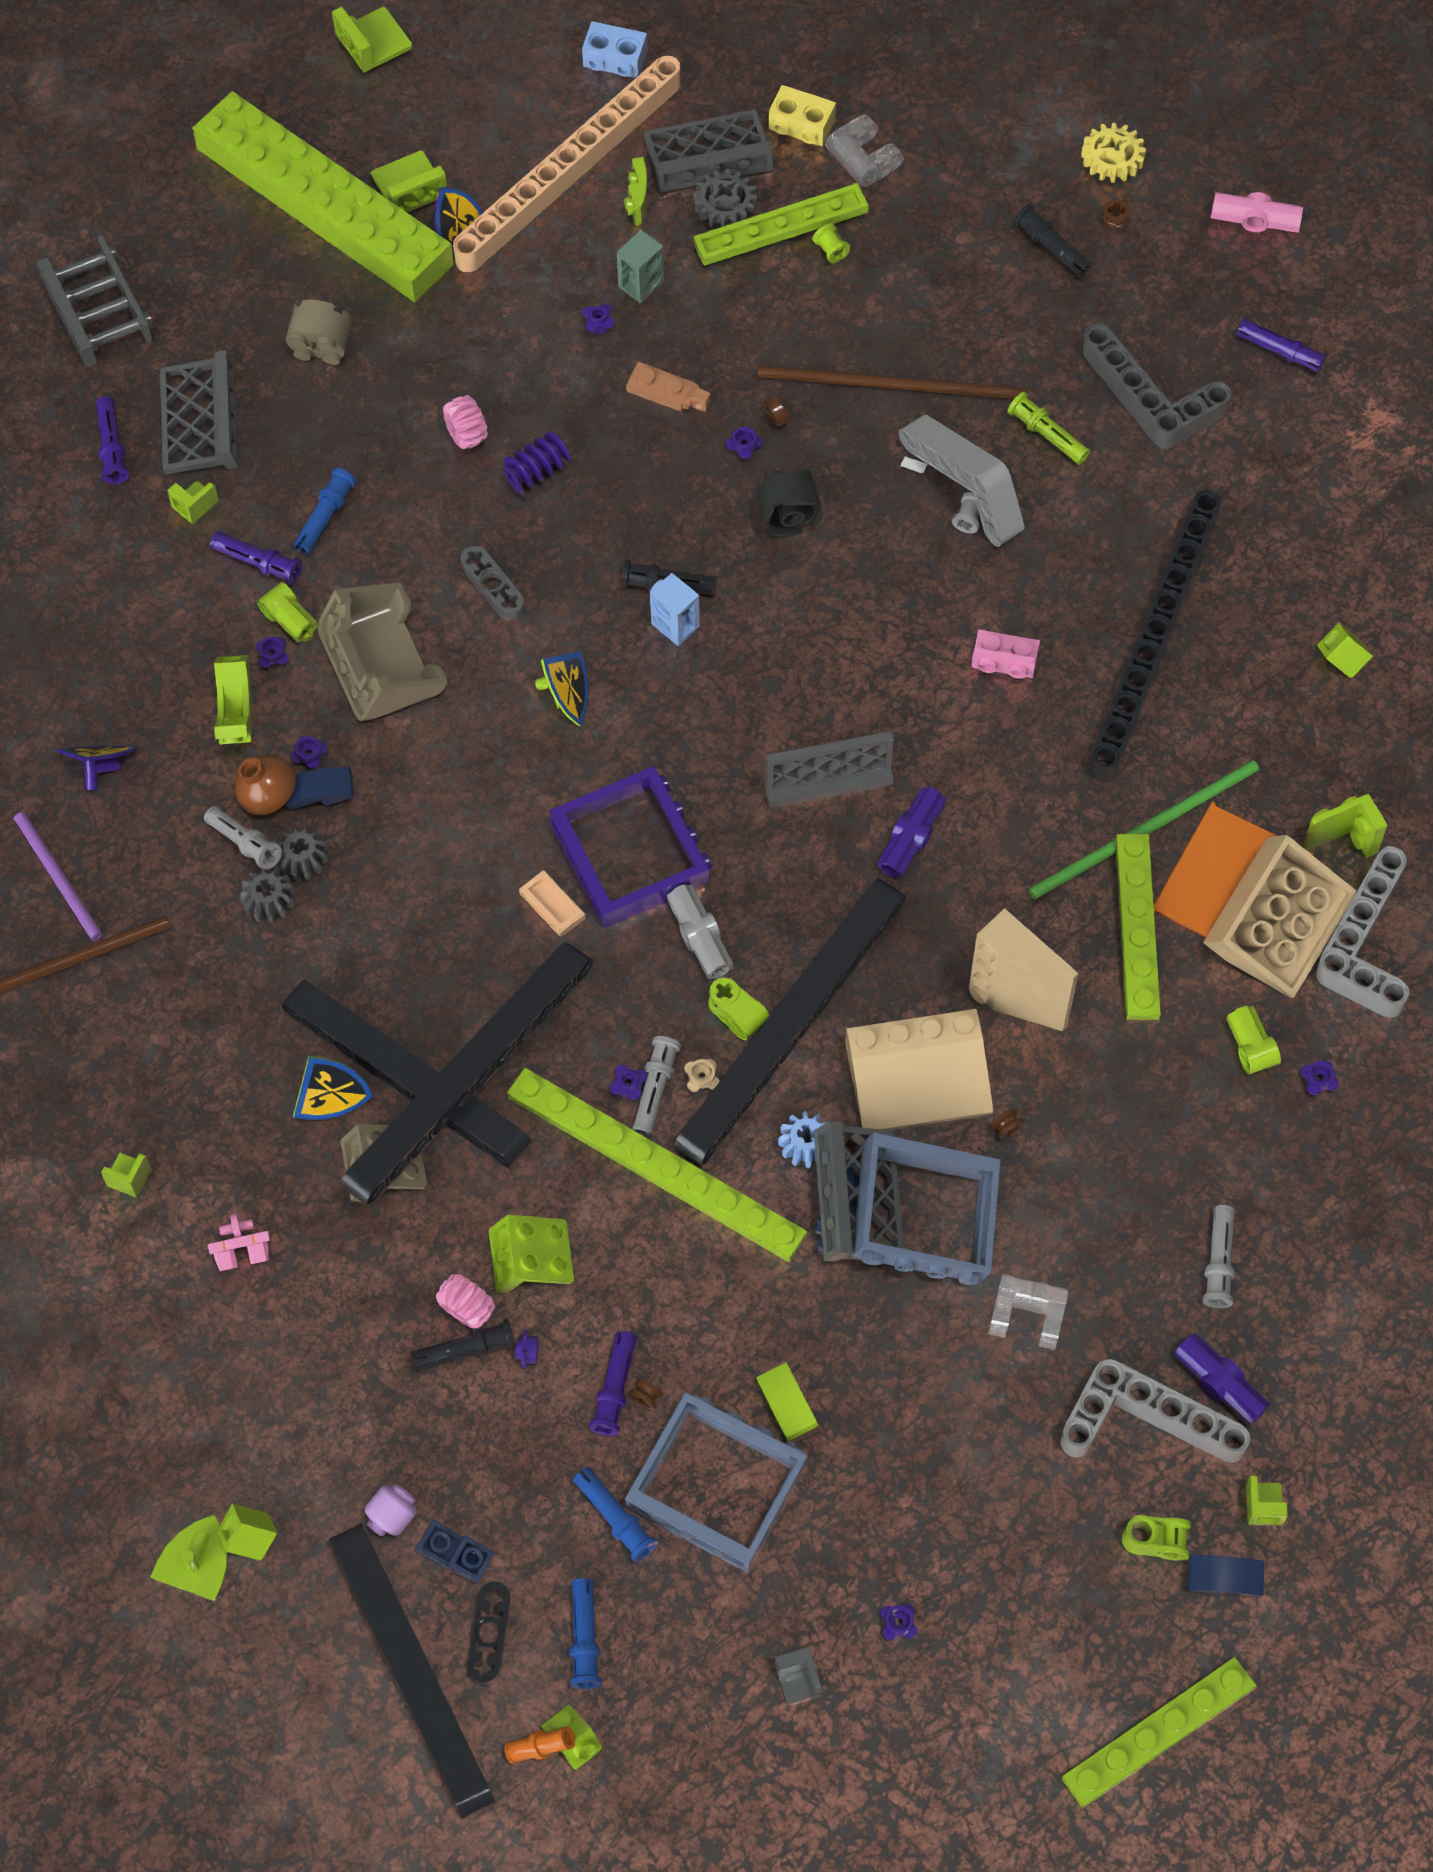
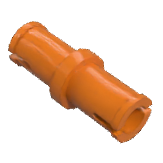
M569 1726L548 1732L537 1730L532 1732L529 1737L506 1742L504 1748L505 1756L511 1764L532 1758L543 1760L548 1758L551 1753L574 1748L575 1735Z

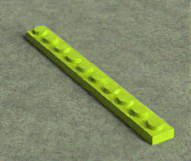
M527 1068L523 1069L507 1092L509 1100L789 1263L807 1236V1231Z

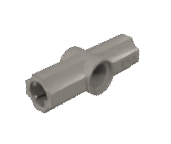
M683 884L674 888L667 895V900L680 924V932L687 948L690 951H694L708 979H718L726 976L733 969V962L721 941V934L713 915L705 911L692 885Z

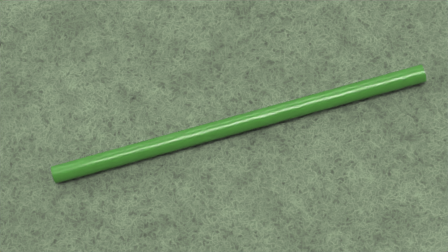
M1251 760L1125 834H1150L1258 772V764L1256 761ZM1115 839L1029 888L1030 896L1036 900L1116 854Z

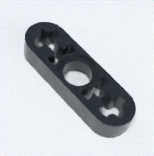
M501 1582L487 1583L480 1590L468 1671L472 1681L483 1687L493 1685L501 1675L511 1608L509 1589ZM494 1591H498L500 1598L505 1599L504 1602H498L496 1608L497 1617L503 1616L502 1620L490 1616L491 1605L490 1601L486 1600V1597H492ZM485 1613L486 1615H489V1616L482 1617V1614ZM486 1625H495L500 1630L499 1638L493 1643H486L480 1638V1631ZM477 1648L490 1652L489 1664L491 1668H494V1671H488L486 1677H481L479 1670L475 1669L476 1666H482L484 1658L483 1651L477 1652Z

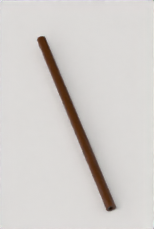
M758 366L759 378L1015 399L1021 392H1026L1027 394L1029 392V388Z
M166 916L2 978L0 979V993L169 929L171 927Z

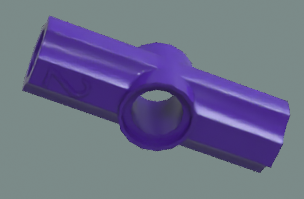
M922 787L907 814L903 813L898 819L892 832V839L878 861V868L885 875L893 879H902L917 852H922L927 845L933 831V825L944 809L947 800L940 791L932 787Z
M1196 1333L1190 1335L1175 1351L1174 1356L1199 1379V1384L1204 1392L1214 1401L1223 1402L1248 1427L1254 1424L1269 1408L1270 1403L1245 1380L1244 1373L1238 1365L1227 1357L1221 1358Z

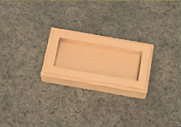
M544 870L519 889L520 895L560 937H563L586 919L585 913Z

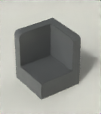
M809 1647L775 1657V1669L786 1704L792 1705L821 1696L822 1687Z

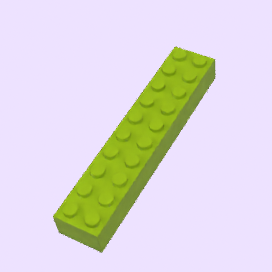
M233 91L192 127L197 150L414 303L454 265L450 242Z

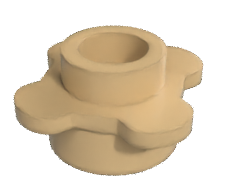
M698 1059L685 1065L684 1071L689 1077V1082L687 1083L689 1091L696 1093L700 1089L705 1088L714 1090L720 1082L715 1075L717 1064L714 1060ZM703 1073L705 1074V1077L700 1078L699 1074Z

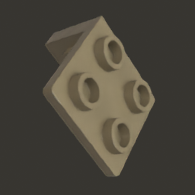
M357 1124L340 1140L345 1172L389 1125ZM422 1153L413 1160L387 1189L423 1190L427 1186ZM350 1194L351 1202H361Z

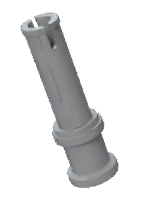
M212 806L206 811L204 816L205 822L236 843L241 854L254 858L257 865L266 870L273 868L278 863L282 855V849L275 842L265 840L263 833L258 830L247 829L218 806Z
M665 1036L653 1037L652 1045L654 1048L650 1062H647L645 1065V1072L648 1076L640 1099L635 1123L632 1127V1130L644 1137H651L653 1134V1127L666 1081L670 1080L674 1075L673 1062L676 1053L681 1050V1044L678 1041ZM652 1092H653L654 1095H653V1098H652V1102H651V1105H650L649 1112H648V1114H647L648 1105H649L650 1098H651V1095H652Z
M1217 1205L1213 1208L1211 1259L1204 1272L1207 1278V1291L1202 1299L1203 1304L1212 1308L1222 1309L1233 1305V1297L1230 1295L1231 1280L1235 1278V1271L1231 1266L1235 1208L1229 1205Z

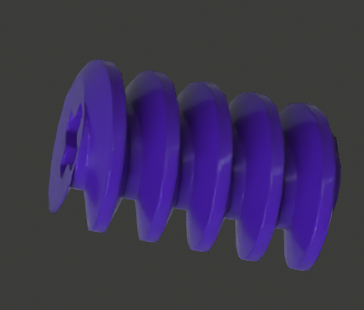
M548 431L544 434V439L538 437L534 440V445L527 444L524 447V451L517 450L514 453V458L507 456L504 459V473L512 487L519 494H522L524 491L521 483L524 482L529 488H532L534 485L531 477L534 476L541 482L543 481L542 470L551 476L554 473L552 464L561 470L564 467L561 459L564 458L571 462V457L562 439L555 433Z

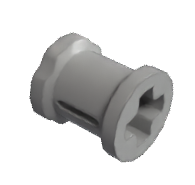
M967 492L964 493L961 499V508L959 513L954 515L952 524L961 532L972 534L976 533L979 529L978 521L980 515L974 494Z

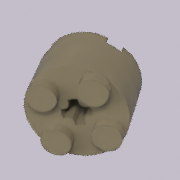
M302 300L301 306H298L296 303L286 335V343L294 350V357L303 361H309L311 357L322 358L325 363L338 365L340 359L345 354L353 320L350 314L345 310L340 314L334 311V304L321 300Z

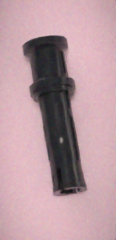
M1027 204L1018 212L1013 224L1018 228L1022 227L1030 234L1031 240L1034 243H1042L1071 269L1078 278L1083 277L1088 272L1084 268L1090 269L1092 263L1086 260L1053 230V223L1050 220H1044L1036 213L1035 207L1032 204Z
M625 560L622 587L627 588L628 585L647 587L648 591H651L654 584L661 580L659 578L666 579L673 573L681 581H686L684 583L696 593L715 596L717 576L659 569V566L655 563L647 566L632 564L631 560Z
M509 1319L503 1320V1324L490 1328H475V1330H472V1335L410 1351L413 1361L427 1357L424 1360L413 1362L415 1371L419 1372L423 1369L479 1354V1357L483 1356L484 1358L489 1355V1352L505 1347H510L511 1350L515 1349L516 1344Z

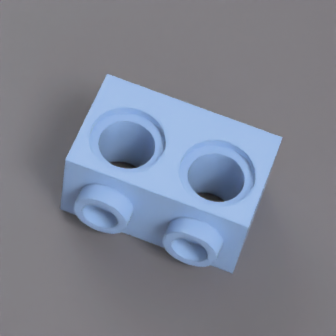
M591 21L582 47L583 67L596 71L611 72L624 77L637 78L640 75L648 52L647 33Z
M673 573L666 579L657 581L650 591L651 624L679 646L700 627L699 595Z

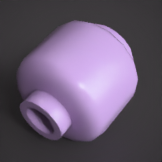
M397 1483L393 1486L383 1485L365 1506L366 1515L370 1518L367 1525L381 1537L386 1532L393 1536L400 1535L417 1513L414 1505L416 1499Z

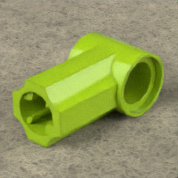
M280 582L257 600V605L265 617L273 623L277 621L297 643L307 641L318 628L317 621L298 603L293 591L283 582Z
M1246 1005L1228 1014L1227 1022L1238 1043L1239 1058L1247 1074H1252L1281 1063L1279 1048L1273 1037L1267 1036L1254 1006L1249 1007Z

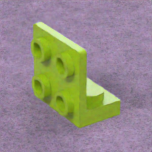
M343 7L332 11L335 34L363 73L412 49V42L386 7H381L357 20L353 15L348 16Z
M423 151L415 152L370 172L371 178L381 195L407 213L436 201L440 187H447L446 175L442 167L433 168Z
M1369 793L1359 798L1353 796L1343 801L1339 807L1332 810L1328 808L1322 809L1313 815L1303 847L1309 851L1350 833L1354 846L1358 850L1361 849L1365 857L1368 858L1378 853L1388 825Z
M508 1214L488 1229L497 1293H509L524 1281L571 1284L574 1281L567 1222L565 1219Z

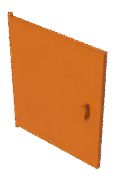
M1211 802L1153 904L1154 912L1204 937H1207L1267 837L1277 836L1215 806V802Z

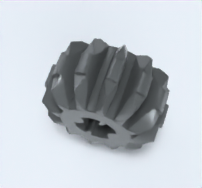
M308 825L302 832L293 826L292 834L282 832V841L275 842L282 849L281 858L277 865H280L281 873L283 875L291 873V877L295 881L300 874H303L304 878L309 881L310 872L313 871L320 874L322 871L321 865L328 862L327 854H325L328 851L327 842L322 841V834L319 831L312 833Z
M277 868L270 874H268L266 869H261L260 875L250 872V881H242L241 887L243 892L239 895L240 901L245 905L244 910L246 914H254L255 920L258 922L267 916L268 921L272 923L274 915L285 918V909H293L294 903L291 898L295 897V889L290 885V878L287 875L281 876Z

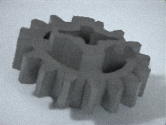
M726 169L725 173L720 175L718 170H714V177L711 178L705 174L703 176L704 183L697 182L696 191L693 192L695 213H700L701 221L709 219L710 227H713L716 223H720V227H723L726 224L745 220L747 215H754V207H757L756 187L750 186L749 177L742 180L741 172L738 171L735 175H730V170ZM708 194H709V195H710V196H709V201L707 202V201H706V198H707V196H708ZM741 197H744V202L741 204Z

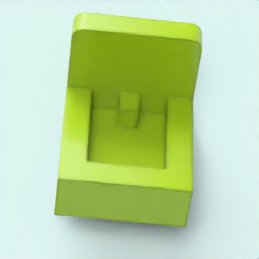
M568 1704L545 1722L541 1728L544 1732L557 1730L565 1726H569L573 1730L575 1735L574 1748L562 1750L561 1752L571 1767L577 1770L602 1749V1746L591 1727Z

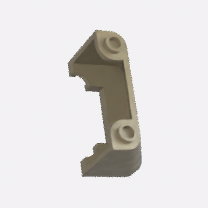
M401 582L335 589L318 622V632L322 644L352 710L360 721L376 719L436 696L443 691L448 683L444 670L438 664H427L424 666L404 621L411 610V599L406 594Z

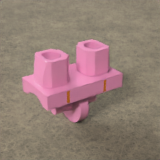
M237 1213L230 1214L231 1224L219 1226L221 1236L234 1234V1238L208 1244L209 1254H214L219 1270L224 1271L238 1267L234 1250L238 1248H248L251 1264L269 1261L268 1242L271 1241L269 1231L242 1236L243 1231L254 1229L253 1221L250 1219L239 1222Z

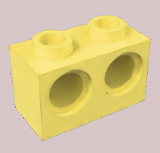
M781 85L769 110V129L778 134L788 135L805 143L823 147L835 122L836 102Z

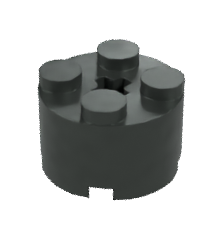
M802 469L788 472L772 470L765 474V480L755 491V498L764 530L766 528L769 529L770 534L776 537H791L802 534L803 527L810 524L812 529L821 521L823 511L815 480L810 470Z

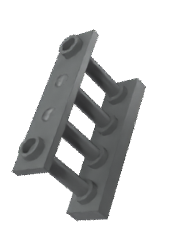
M103 235L97 237L100 253L59 269L58 266L52 268L47 257L36 261L41 279L86 368L97 364L94 351H97L99 346L138 330L141 331L146 342L149 343L152 341L150 329L154 328L149 313L141 311L116 263L119 262V257L113 244L108 246ZM105 263L111 272L109 276L71 291L69 288L64 290L61 285L64 284L65 279ZM114 286H118L123 296L83 313L80 311L75 312L73 306L76 305L75 302ZM126 308L130 309L134 317L133 320L96 335H92V333L86 335L84 331L87 328L86 324Z

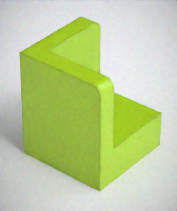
M196 481L187 490H184L175 483L167 490L171 507L192 524L219 502L216 487L211 482L204 487L200 482Z
M1340 623L1317 644L1325 658L1350 678L1354 677L1373 657L1367 646Z
M119 1153L112 1168L104 1167L101 1174L108 1187L137 1198L151 1171V1166L146 1155L139 1153L135 1159Z
M1250 1475L1246 1483L1248 1525L1283 1526L1287 1518V1502L1282 1501V1485L1280 1483H1259L1257 1475Z
M233 1503L216 1531L225 1552L256 1560L263 1559L277 1535L275 1526L268 1513Z

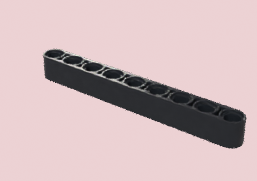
M302 980L281 1004L283 1010L290 1017L411 1102L439 1074L433 1067L306 980ZM474 1096L446 1125L507 1168H512L532 1143L531 1138L522 1129Z
M360 1523L330 1538L334 1551L462 1819L495 1804L496 1802L363 1525Z

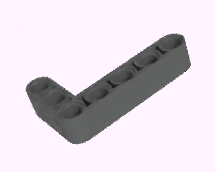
M1095 323L1086 329L1082 348L1084 358L1158 447L1164 449L1174 447L1226 417L1232 396L1231 389L1227 384L1218 381L1209 383L1171 404L1110 328L1104 324Z

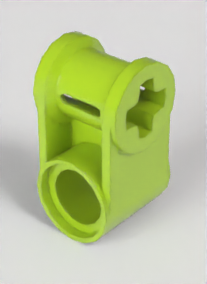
M723 977L718 978L712 983L708 1001L709 1009L740 1039L747 1040L768 1020L769 1013L765 1007L745 992L732 979Z
M1137 1515L1125 1527L1121 1537L1122 1544L1128 1552L1135 1555L1155 1556L1176 1561L1187 1560L1189 1557V1551L1186 1549L1187 1531L1191 1529V1522L1182 1518ZM1136 1528L1142 1529L1146 1532L1148 1540H1136L1131 1530Z

